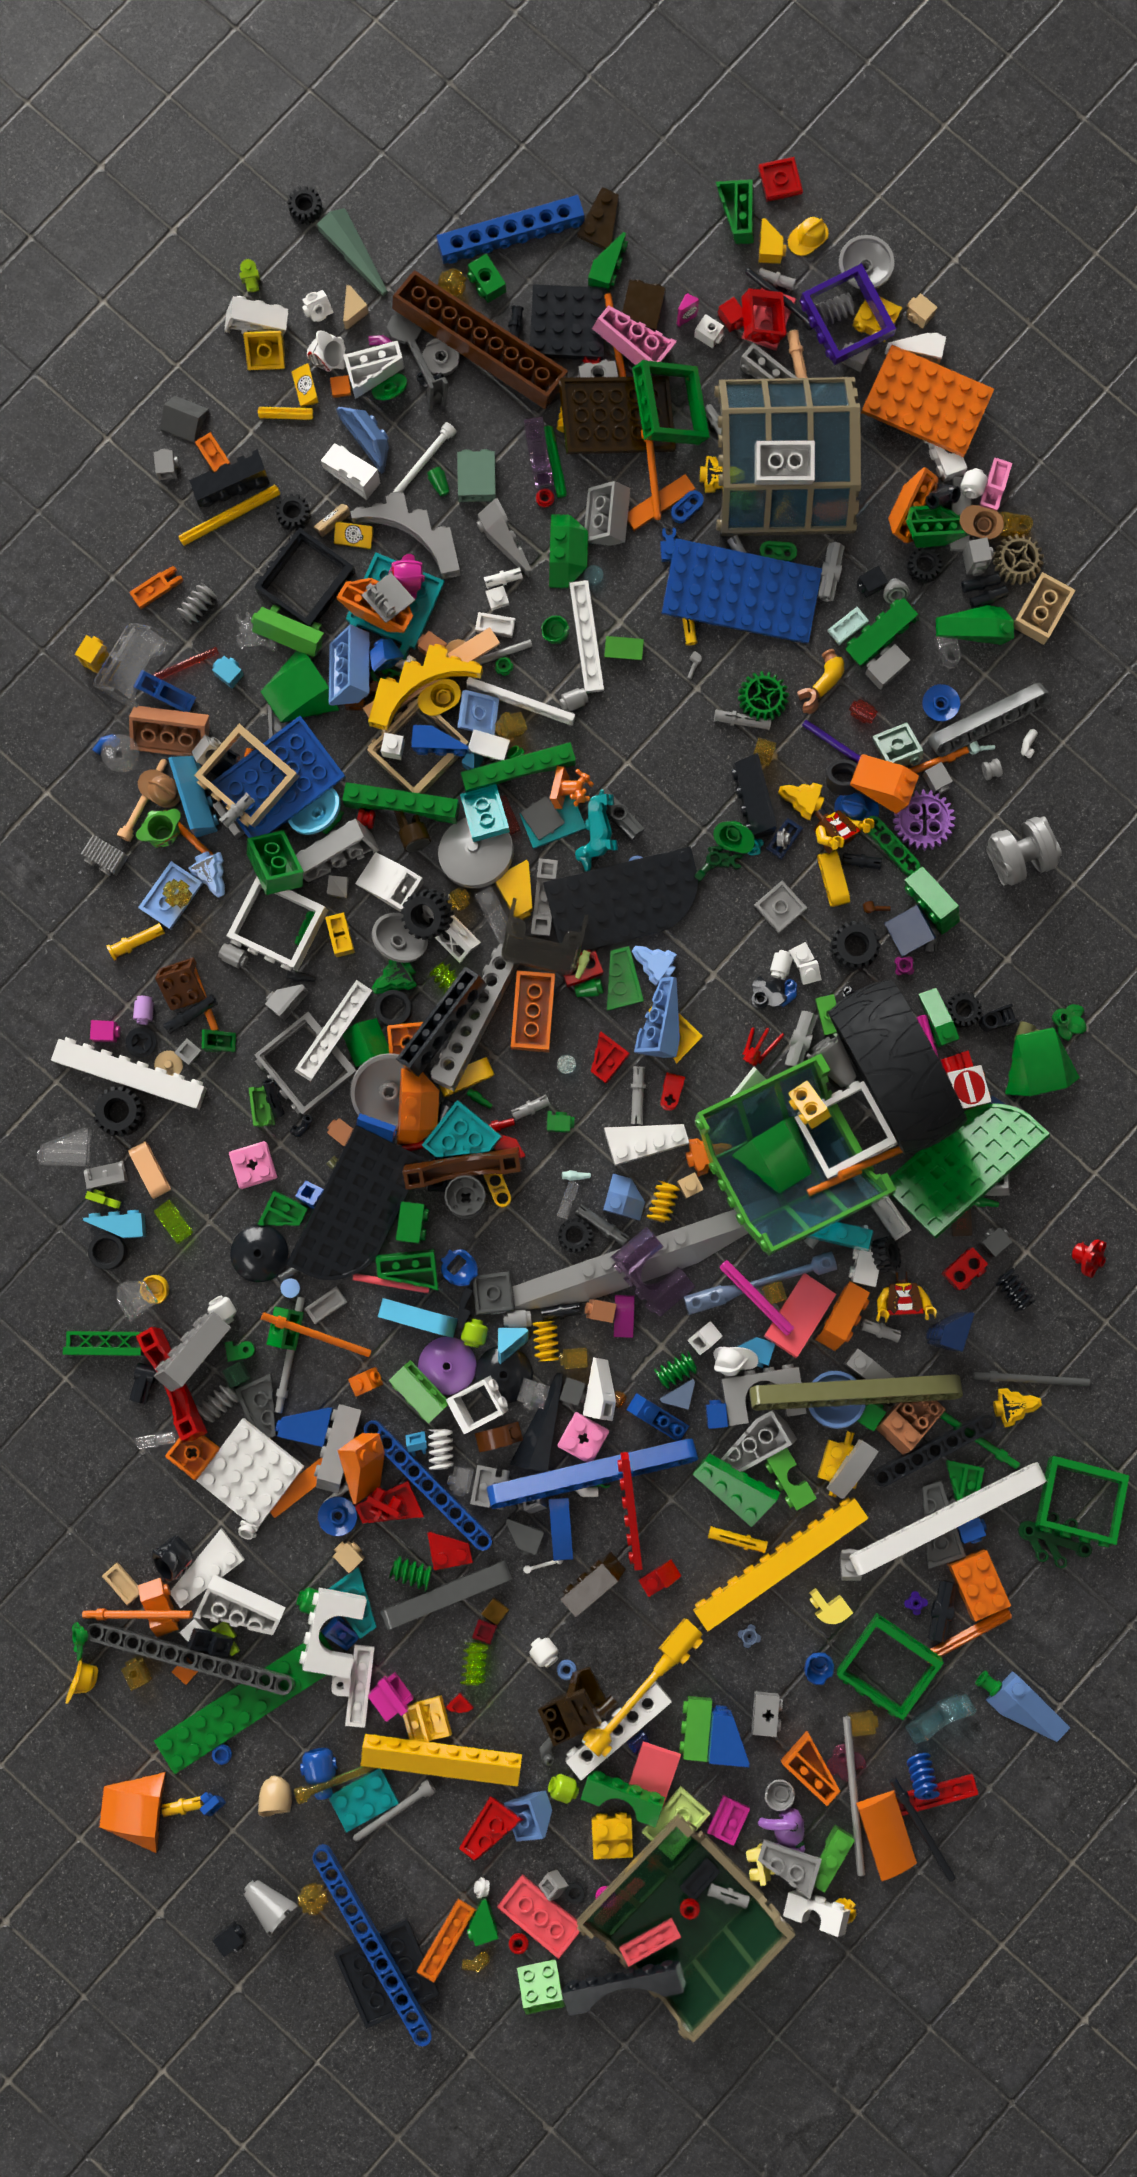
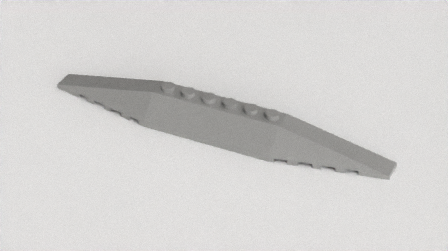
M776 1195L742 1207L751 1222L779 1208ZM735 1209L513 1286L515 1310H529L558 1306L559 1304L587 1302L589 1299H596L697 1264L748 1234L743 1225L738 1223ZM769 1219V1220H767V1221H765V1222H763V1223H761V1224L755 1226V1228L760 1227L761 1225L765 1224L766 1222L770 1221L771 1219ZM506 1311V1312L491 1313V1315H493V1314H500V1313H507V1311Z

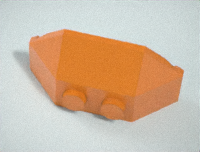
M923 467L903 486L888 518L892 533L904 543L913 541L906 523L909 508L928 506L926 504V496L937 489L938 477L926 467Z
M368 578L345 582L337 596V600L352 614L387 632H405L413 618L410 606L385 623L362 597V594L367 591L366 586L368 584L375 585L379 581Z
M401 1068L397 1144L420 1142L431 1134L438 1125L439 1089L423 1072L418 1077L406 1068Z

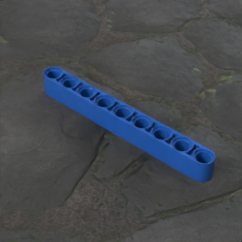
M371 1420L366 1423L364 1433H369L368 1427L370 1424H376L381 1440L383 1438L391 1439L392 1446L388 1449L384 1448V1455L477 1549L482 1551L489 1549L492 1544L491 1534L410 1452L408 1453V1450L379 1421ZM397 1452H403L406 1455L404 1462L396 1460ZM411 1466L419 1468L420 1473L418 1476L410 1474L409 1468ZM431 1480L434 1485L433 1489L426 1490L423 1487V1482ZM442 1493L447 1496L445 1504L438 1503V1494ZM451 1509H460L461 1516L458 1518L452 1517ZM466 1522L474 1523V1531H466L464 1524ZM480 1536H486L489 1539V1543L486 1546H481L478 1543Z

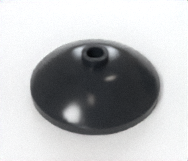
M252 1225L243 1229L235 1237L231 1246L230 1256L234 1269L241 1277L260 1283L276 1278L284 1270L288 1261L289 1250L285 1238L278 1230L267 1225ZM257 1249L261 1251L259 1257H256L254 1254Z
M498 1346L487 1350L478 1360L475 1370V1381L477 1383L491 1376L497 1382L498 1391L508 1404L519 1400L527 1393L532 1383L533 1370L529 1359L519 1349L500 1364L498 1362ZM505 1371L507 1373V1377L505 1379H502L500 1377V1372ZM485 1385L479 1387L478 1389L482 1395L493 1402Z

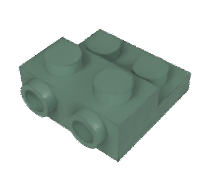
M907 722L873 736V742L882 760L903 766L909 764L916 766L923 759V749Z

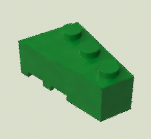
M435 1249L377 1255L378 1278L423 1286L434 1290L439 1289Z

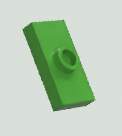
M834 994L815 998L824 1036L837 1033L828 1014L836 1005Z

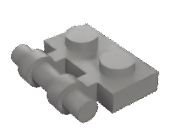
M477 1465L470 1504L489 1508L490 1502L487 1487L493 1485L494 1482L510 1481V1471L502 1469V1475L498 1477L495 1476L497 1468Z

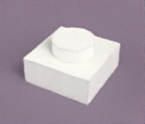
M503 585L485 591L491 610L509 605Z
M806 942L788 951L790 956L793 957L796 968L800 964L814 960Z
M817 960L798 965L803 985L822 980Z

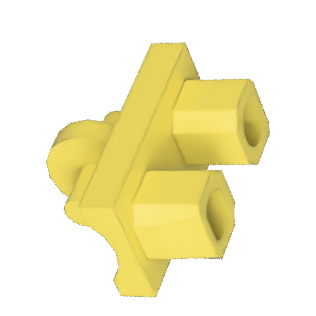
M759 1844L756 1848L749 1849L746 1852L748 1862H757L758 1867L749 1870L750 1881L760 1882V1886L767 1885V1882L771 1880V1875L775 1873L758 1861L762 1844Z

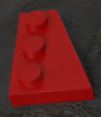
M409 1480L387 1490L382 1501L389 1504L393 1496L403 1500L400 1508L401 1512L397 1518L383 1511V1513L389 1516L387 1521L424 1517ZM366 1500L355 1505L362 1524L375 1522L373 1520L376 1515L369 1511L372 1507L380 1509ZM379 1518L377 1522H383L385 1520Z
M490 1797L459 1849L471 1859L478 1860L523 1819L497 1799Z

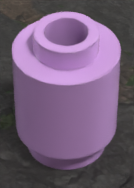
M137 996V1000L134 1002L133 1020H136L137 1024L148 1025V1022L152 1021L154 1008L152 997Z

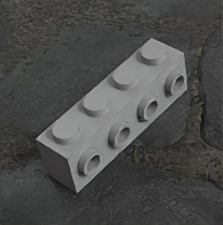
M754 343L741 356V369L746 374H751L755 379L797 378ZM803 386L768 387L771 394L781 398L787 407L802 406L806 402Z

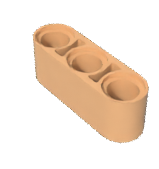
M146 1141L128 1150L153 1199L171 1190Z

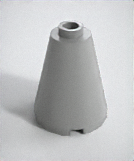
M835 1033L833 1034L835 1038L830 1039L828 1036L811 1049L813 1053L811 1055L807 1053L806 1056L810 1059L818 1054H822L830 1068L827 1076L840 1087L845 1086L848 1088L851 1083L855 1082L856 1074L839 1035Z
M252 1880L244 1888L246 1891L244 1894L245 1898L270 1938L278 1933L277 1928L284 1927L297 1912V1908H299L296 1903L259 1880L255 1882Z

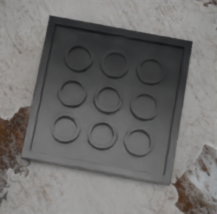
M533 284L530 346L548 358L585 359L587 357V360H598V358L603 360L604 338L595 332L592 327L606 309L604 295L607 292V288Z
M408 1918L378 1931L417 2002L421 2004L438 1996L440 1992L436 1983L417 1973L424 1955ZM372 1940L367 1943L370 1948H376L378 1946L377 1943ZM358 1941L334 1952V1956L366 2029L399 2014ZM384 1958L377 1960L380 1966L388 1964ZM394 1976L387 1979L391 1984L398 1982ZM401 1994L398 1996V2000L405 2002L408 2000V1997Z

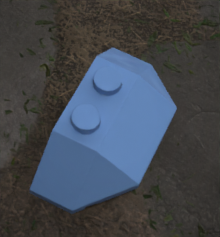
M338 407L336 409L338 417L381 474L384 473L389 448L387 441L389 437L386 432L377 427L378 423L374 416H369L365 410Z

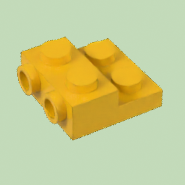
M880 297L895 324L902 311V307ZM865 299L854 318L852 326L861 333L865 332L872 335L882 329Z
M626 1812L615 1813V1816L599 1813L595 1817H591L593 1859L633 1857L631 1815H627Z

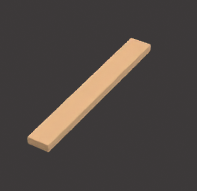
M489 627L448 653V657L456 656L461 658V661L469 663V661H475L500 645V642ZM439 680L429 683L411 694L400 708L417 698L421 691ZM374 701L363 707L368 718Z

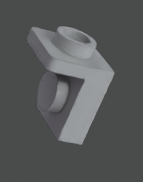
M852 1548L841 1550V1581H861L862 1575H857L849 1558L851 1554L859 1550Z

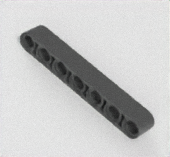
M1035 683L935 732L929 737L928 744L938 756L944 757L1047 706L1052 700V694L1041 683Z
M502 1560L381 1610L380 1613L386 1629L389 1630L512 1579V1575L506 1560Z

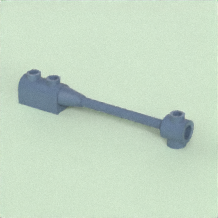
M832 1251L812 1257L811 1264L750 1283L755 1288H759L814 1271L817 1275H822L837 1270V1264ZM719 1285L683 1296L688 1315L724 1305L726 1302L743 1294V1292L736 1285Z

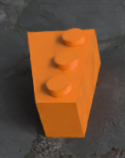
M849 1281L833 1306L829 1318L826 1319L822 1332L817 1335L815 1340L834 1351L845 1341L848 1343L853 1335L851 1331L853 1326H857L862 1317L859 1315L861 1310H865L870 1302L867 1299L870 1292Z
M806 1731L785 1754L781 1762L815 1796L828 1806L839 1794L840 1790L809 1733Z

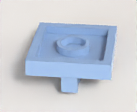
M463 690L457 728L472 732L473 730H478L495 735L499 698Z

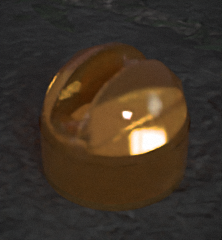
M615 1391V1407L620 1408L625 1403L627 1395L621 1391Z

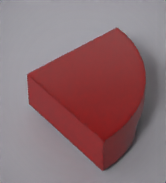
M459 1693L446 1708L451 1712L465 1713L472 1710L474 1706Z

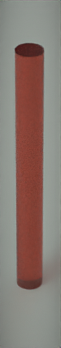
M213 647L152 675L162 679L217 655L219 651L217 647Z

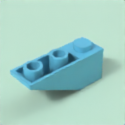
M129 1210L127 1214L120 1215L119 1211L108 1212V1216L92 1213L89 1214V1217L83 1218V1221L123 1238L146 1237L145 1214L139 1213V1210Z

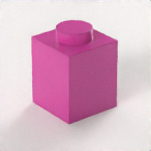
M91 1020L90 1040L94 1042H117V1038L120 1037V1026H118V1023L115 1021Z

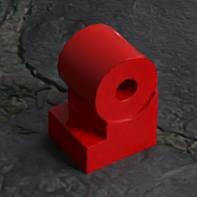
M969 1050L941 1059L946 1073L974 1067Z

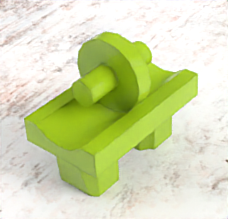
M246 259L240 265V279L243 284H246L248 293L259 291L258 281L261 280L260 273L255 262Z

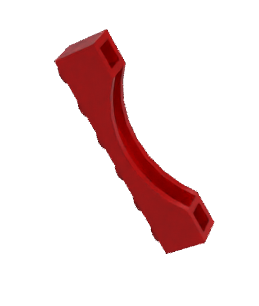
M150 1327L136 1336L143 1354L150 1361L154 1369L162 1361L165 1362L170 1357L168 1353L171 1351V1348L162 1328ZM186 1382L182 1387L172 1392L164 1386L172 1407L174 1426L181 1441L192 1442L208 1433Z

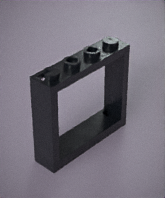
M299 528L297 532L293 535L291 534L288 544L281 547L275 561H271L268 564L266 573L258 578L255 589L258 594L272 604L281 607L280 609L297 622L312 627L314 622H319L337 598L345 582L350 581L356 572L352 564ZM302 542L342 569L306 618L266 591Z

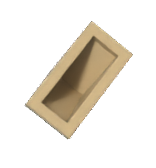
M347 285L343 322L345 329H350L369 312L367 304L350 285Z

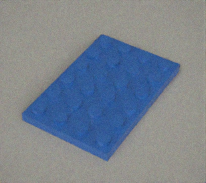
M301 716L297 717L263 743L300 777L255 828L251 825L248 827L239 820L240 816L236 819L248 838L274 832L346 778ZM255 749L211 783L235 804L247 792L255 801L244 811L251 817L287 775L260 751Z

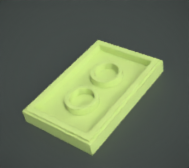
M680 1786L664 1804L656 1828L646 1825L642 1833L652 1841L678 1813L698 1829L711 1813ZM675 1827L657 1847L672 1860L691 1837L688 1838L678 1827Z

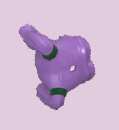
M789 1808L781 1812L779 1817H783V1819H759V1826L764 1829L774 1830L778 1841L777 1844L805 1852L803 1842L804 1820L797 1809Z

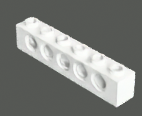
M655 1681L631 1709V1711L637 1712L638 1717L635 1720H629L626 1715L620 1722L623 1730L620 1733L612 1732L610 1734L612 1750L605 1757L602 1754L598 1757L593 1753L590 1759H584L581 1755L582 1752L591 1750L584 1744L585 1741L582 1739V1744L578 1748L574 1746L566 1753V1763L578 1778L582 1780L672 1702L671 1698ZM645 1698L653 1700V1704L650 1707L642 1705V1701ZM621 1707L612 1713L613 1718L621 1710ZM611 1718L608 1722L604 1720L601 1723V1726H598L597 1728L605 1729L613 1718Z

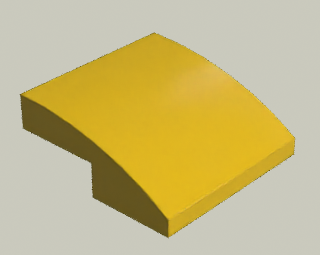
M442 1695L407 1705L409 1709L403 1714L409 1740L430 1742L431 1740L452 1735Z

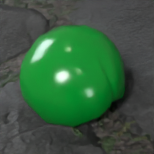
M551 616L541 626L542 637L551 644H560L568 638L569 624L561 616Z

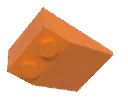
M862 754L850 786L897 814L909 805L919 775L903 765Z
M361 1433L337 1450L353 1504L359 1503L381 1485L385 1451L380 1433Z

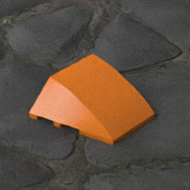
M166 1772L104 1786L99 1827L157 1853L158 1827Z

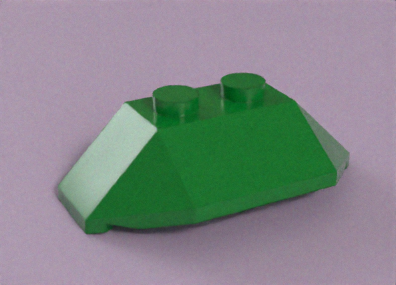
M914 506L909 508L906 523L916 548L945 546L969 535L961 528L960 514L957 515L945 507L941 506L937 509H930L929 506Z
M551 514L549 588H569V583L574 582L587 569L588 530L571 515Z

